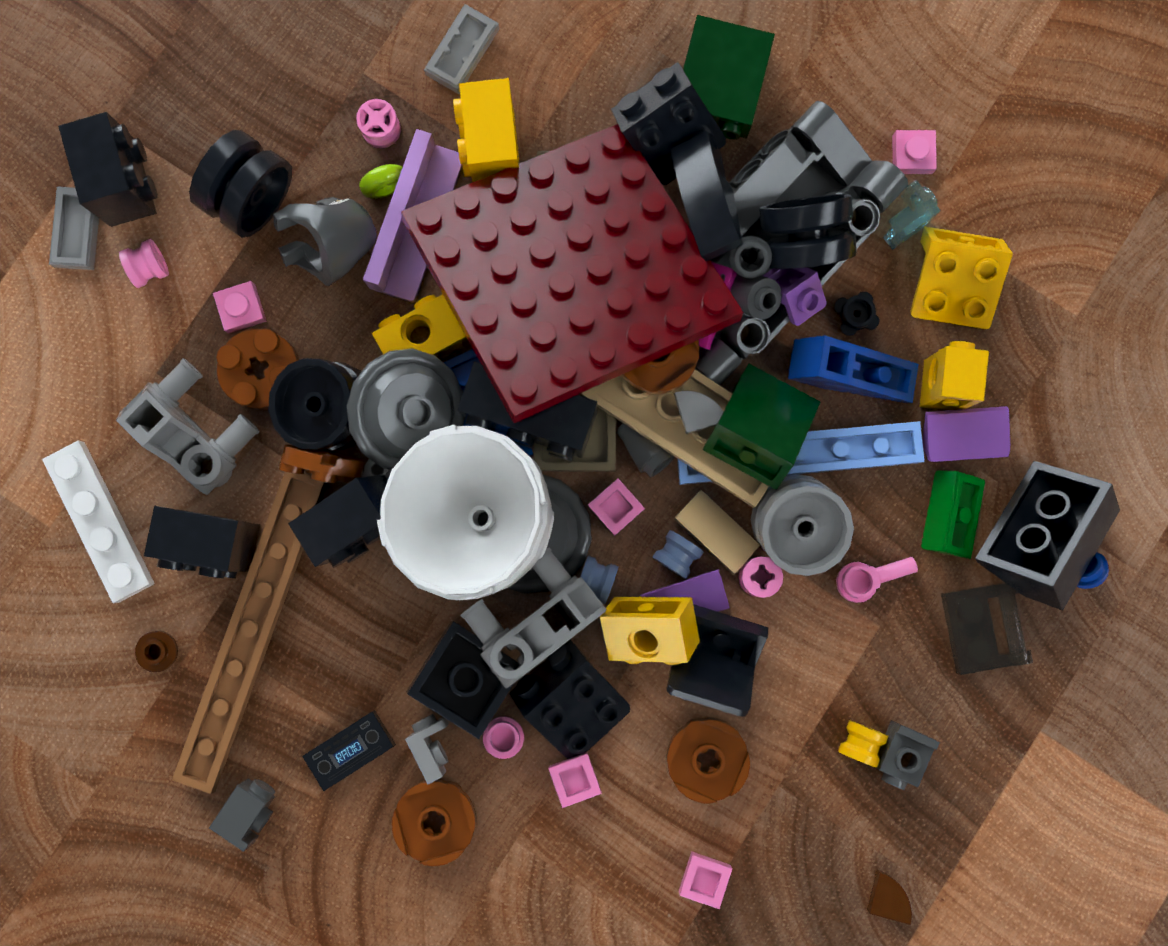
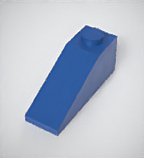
M824 335L794 339L788 379L823 389L902 403H913L919 364Z

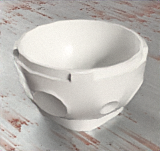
M451 425L430 431V435L416 442L394 466L381 498V519L377 520L382 546L386 548L394 565L417 588L445 599L460 601L482 598L506 589L531 570L546 551L553 527L554 512L552 511L547 484L538 464L508 436L479 426ZM482 512H487L488 522L484 526H480L478 524V516Z

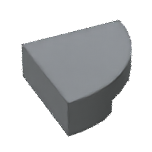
M694 391L674 393L686 434L715 426L718 423L723 410L713 399Z

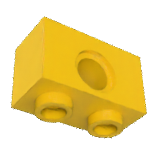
M443 294L438 297L429 295L420 299L414 304L415 310L402 317L399 314H395L384 319L378 324L380 329L372 333L383 354L388 351L413 348L435 355L438 359L442 360L470 344ZM419 326L428 327L430 335L425 342L415 344L410 341L411 333L415 328Z
M952 341L949 343V346L939 349L938 352L925 359L919 407L959 410L967 409L983 402L989 351L975 349V344L972 342Z
M614 597L606 607L607 610L600 616L609 661H625L628 664L664 662L667 665H679L688 663L700 642L692 597Z

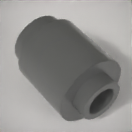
M736 274L730 291L744 314L756 319H767L772 316L779 308L782 298L779 284L775 280L762 275L756 278H744Z

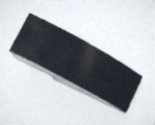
M705 131L671 148L678 186L701 257L708 261L743 245L734 192L726 180L722 154L709 132Z

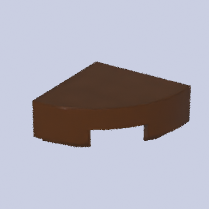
M876 870L867 911L872 915L911 925L912 911L906 892L890 875Z

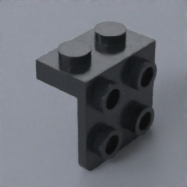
M679 62L670 68L659 71L650 82L636 92L625 95L611 109L621 132L633 149L642 153L661 185H667L677 178L671 148L705 131L709 132L718 149H721L726 144L725 135L701 100Z
M693 604L700 642L688 663L670 666L666 690L670 695L683 700L692 701L740 717L747 716L751 707L755 666L768 638L769 627Z
M571 639L549 655L531 674L524 676L509 693L523 717L567 759L590 750L630 712L629 703L594 668Z

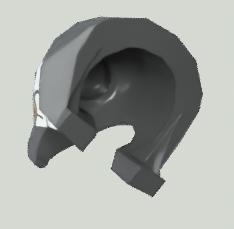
M335 197L324 198L317 201L316 205L289 204L273 214L274 227L277 232L299 223L310 231L319 247V251H316L309 244L300 241H294L279 247L278 249L285 266L298 265L316 276L328 287L344 277L376 243V228L370 214L362 205L350 198L342 200Z

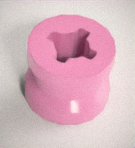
M372 99L362 104L356 119L366 142L380 149L388 148L395 144L400 136L401 126L391 104L381 99Z
M152 239L141 242L140 248L135 250L127 248L119 252L123 269L136 288L147 285L148 280L153 277L162 279L169 275L165 259Z
M760 556L747 560L739 570L738 580L741 588L747 594L765 598L779 591L783 583L782 569L775 565L771 558Z

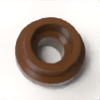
M163 631L146 633L139 639L135 648L138 664L149 672H161L170 668L178 655L175 639ZM153 644L158 645L161 649L158 659L150 656L149 650Z

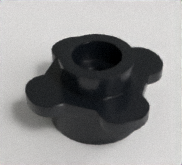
M860 292L849 299L839 298L834 304V310L840 315L842 321L840 330L846 336H853L856 331L865 328L874 330L879 325L880 319L876 315L873 297L868 292ZM855 310L859 311L860 317H855L853 312Z

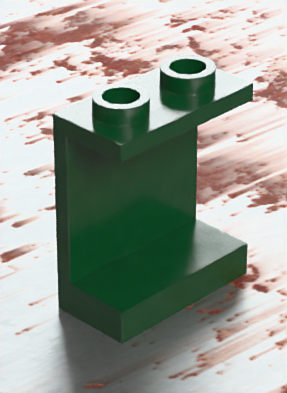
M697 15L683 70L726 139L737 140L740 137L747 139L752 127L775 34Z
M748 363L732 391V396L702 450L777 490L793 467L821 402Z

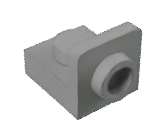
M434 714L411 725L414 733L405 739L427 784L442 778L447 771L444 764L449 762L441 743L438 740L432 742L430 735L447 727L449 721L444 717L436 720Z

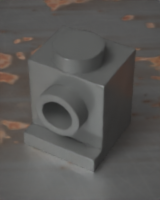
M891 720L886 731V735L889 736L887 743L881 746L878 752L880 762L877 769L884 772L881 780L902 790H905L907 783L919 787L934 749L937 750L940 742ZM911 752L912 757L908 766L903 767L901 757L903 754Z
M249 778L236 786L209 829L244 852L259 837L253 830L259 833L273 814V811L268 807L275 798V790L262 780L254 779L252 781Z

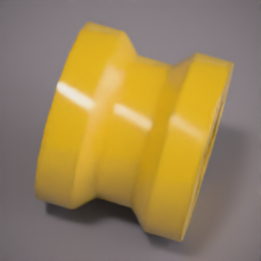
M849 720L846 727L849 733L847 740L840 744L838 752L878 768L880 762L878 752L880 747L887 743L889 736Z

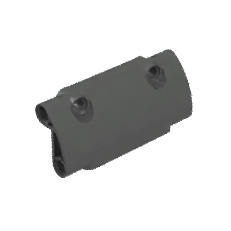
M816 101L789 130H783L772 137L737 173L729 184L734 192L742 238L755 236L763 239L766 243L772 238L786 234H772L761 229L759 211L761 206L812 196L852 195L853 211L855 210L856 212L854 224H852L851 219L845 224L831 228H844L855 232L856 247L858 248L876 230L880 222V213L884 212L908 186V180L904 173L894 164L888 161H872L835 111L827 104ZM755 248L743 249L741 255L746 258L751 257L755 253ZM731 250L710 259V261L732 268L730 264ZM846 260L807 268L818 273L821 286H823ZM768 268L767 271L762 274V276L770 270H772L773 268ZM780 303L777 311L767 319H756L743 313L741 321L717 331L710 350L699 347V359L695 370L721 386L738 368L743 359H746L750 354H756L765 349L767 344L790 321L785 305ZM747 325L748 335L744 341H741V331Z

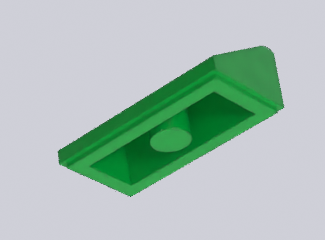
M938 470L935 472L921 544L923 549L971 559L985 486L984 479L958 471Z

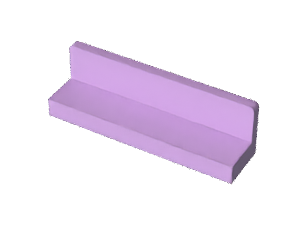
M419 129L415 131L363 281L370 289L411 303L416 301L428 266L402 221L401 211L455 190L463 165L460 164L459 153L436 145L431 133Z

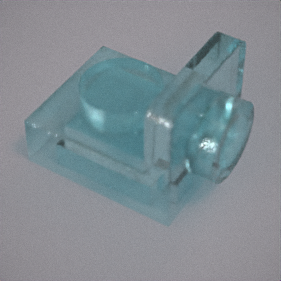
M917 180L910 183L901 194V198L908 207L889 220L892 227L883 238L892 250L923 229L924 226L931 223L941 211L937 206L938 202L933 192L925 186L922 187Z

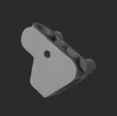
M183 358L159 384L148 382L144 389L119 412L116 421L143 448L171 464L191 485L203 494L208 495L214 488L221 487L228 482L232 476L233 469L237 466L234 456L260 431L245 416L239 414L238 418L217 439L210 438L179 407L178 400L203 377L191 363ZM205 459H212L213 461L211 465L212 470L209 474H202L201 468Z
M550 547L546 549L543 557L532 568L551 591L549 595L551 600L512 630L508 627L504 630L484 604L483 599L477 601L460 615L484 646L481 647L483 652L480 655L505 688H508L607 610L582 577L577 578L576 576L571 577L551 552ZM555 605L571 628L569 629L565 625L554 631L542 614ZM505 646L510 651L517 649L521 654L517 658L519 666L515 670L511 666L503 668L499 663L503 657L500 650Z

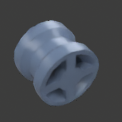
M669 530L665 537L666 544L663 549L657 550L652 558L680 577L687 579L691 573L690 565L693 560L700 559L704 551L681 535Z
M588 555L580 577L584 579L601 603L606 604L619 566L614 564L604 566L599 564L596 558Z

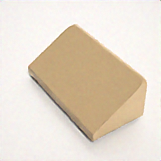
M702 490L674 518L689 535L732 575H735L760 546Z

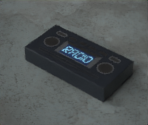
M374 710L302 757L324 792L396 744Z

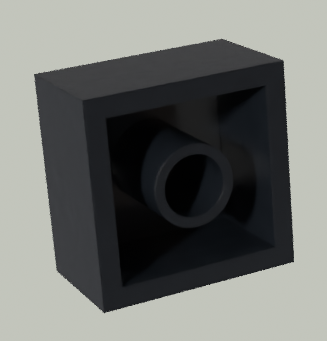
M103 112L58 126L80 205L111 227L157 214L153 201L158 198L157 190L152 178L149 175L146 176L143 162L147 161L146 151L140 139H134L124 124H119L107 112Z
M385 474L355 478L288 523L314 567L331 563L334 568L346 561L351 563L369 551L367 545L380 539L377 520L381 519V498L388 481Z
M154 506L144 556L158 559L157 567L177 571H196L197 566H199V575L224 579V577L236 578L237 572L249 571L255 553L260 524Z
M451 621L406 693L477 739H480L513 684L508 688L503 686L480 655L483 652L481 647L484 646L480 639L461 625ZM501 652L503 657L499 661L500 665L503 668L511 666L514 670L517 669L519 663Z

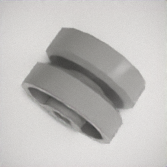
M800 474L787 475L777 490L769 486L757 506L752 509L750 519L754 537L774 564L790 574L803 576L826 572L839 563L851 546L854 531L851 512L842 498L812 476Z

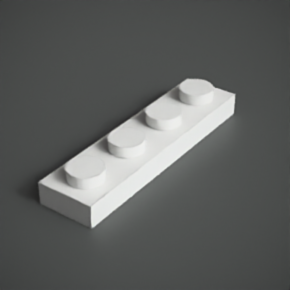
M78 440L43 458L44 465L112 603H119L154 585L155 583L85 442Z

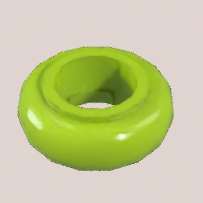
M386 164L369 171L362 177L359 183L362 194L371 199L392 195L403 167L397 164Z

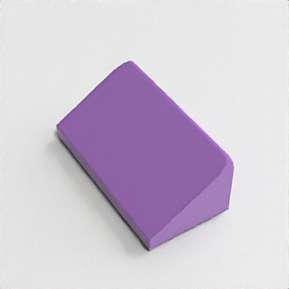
M1008 407L926 412L922 443L927 459L931 462L1008 457L1010 453Z
M719 569L640 594V597H692L693 604L717 612L730 608Z

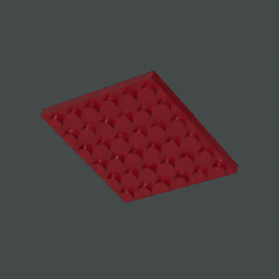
M618 124L519 163V167L504 169L401 211L405 227L514 423L741 321L744 313L710 260L705 261L701 257L692 231L642 153L633 149L621 132Z

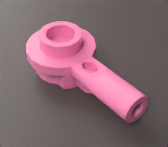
M913 557L877 568L861 562H852L843 566L838 572L836 579L837 589L840 595L847 601L854 603L865 602L875 594L876 589L880 588L881 583L916 573L918 568Z

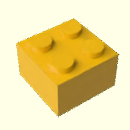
M509 78L459 83L461 98L453 99L455 120L459 126L461 138L457 139L464 177H471L472 181L475 182L504 169L519 167L515 115Z

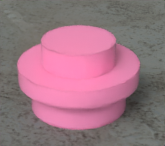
M505 716L493 719L485 729L483 743L488 753L499 759L511 758L522 748L524 732L521 725L515 719Z

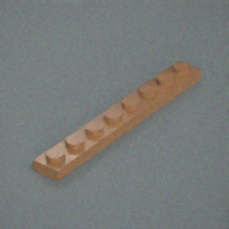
M284 472L172 781L208 794L216 791L303 552V547L288 523L321 502L328 482L311 479V476L305 473L294 474Z

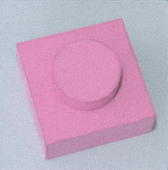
M896 130L892 135L893 164L904 174H933L937 169L936 130Z
M252 281L213 293L224 331L230 334L267 322L256 285Z
M619 478L587 505L614 536L645 509Z
M588 752L548 767L562 808L602 794Z
M691 851L678 891L679 895L720 909L732 872L731 865Z

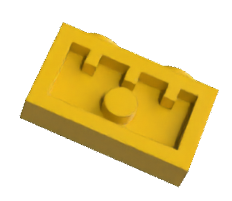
M924 226L920 242L926 255L910 310L912 317L989 329L1013 256L1012 251L1003 239Z

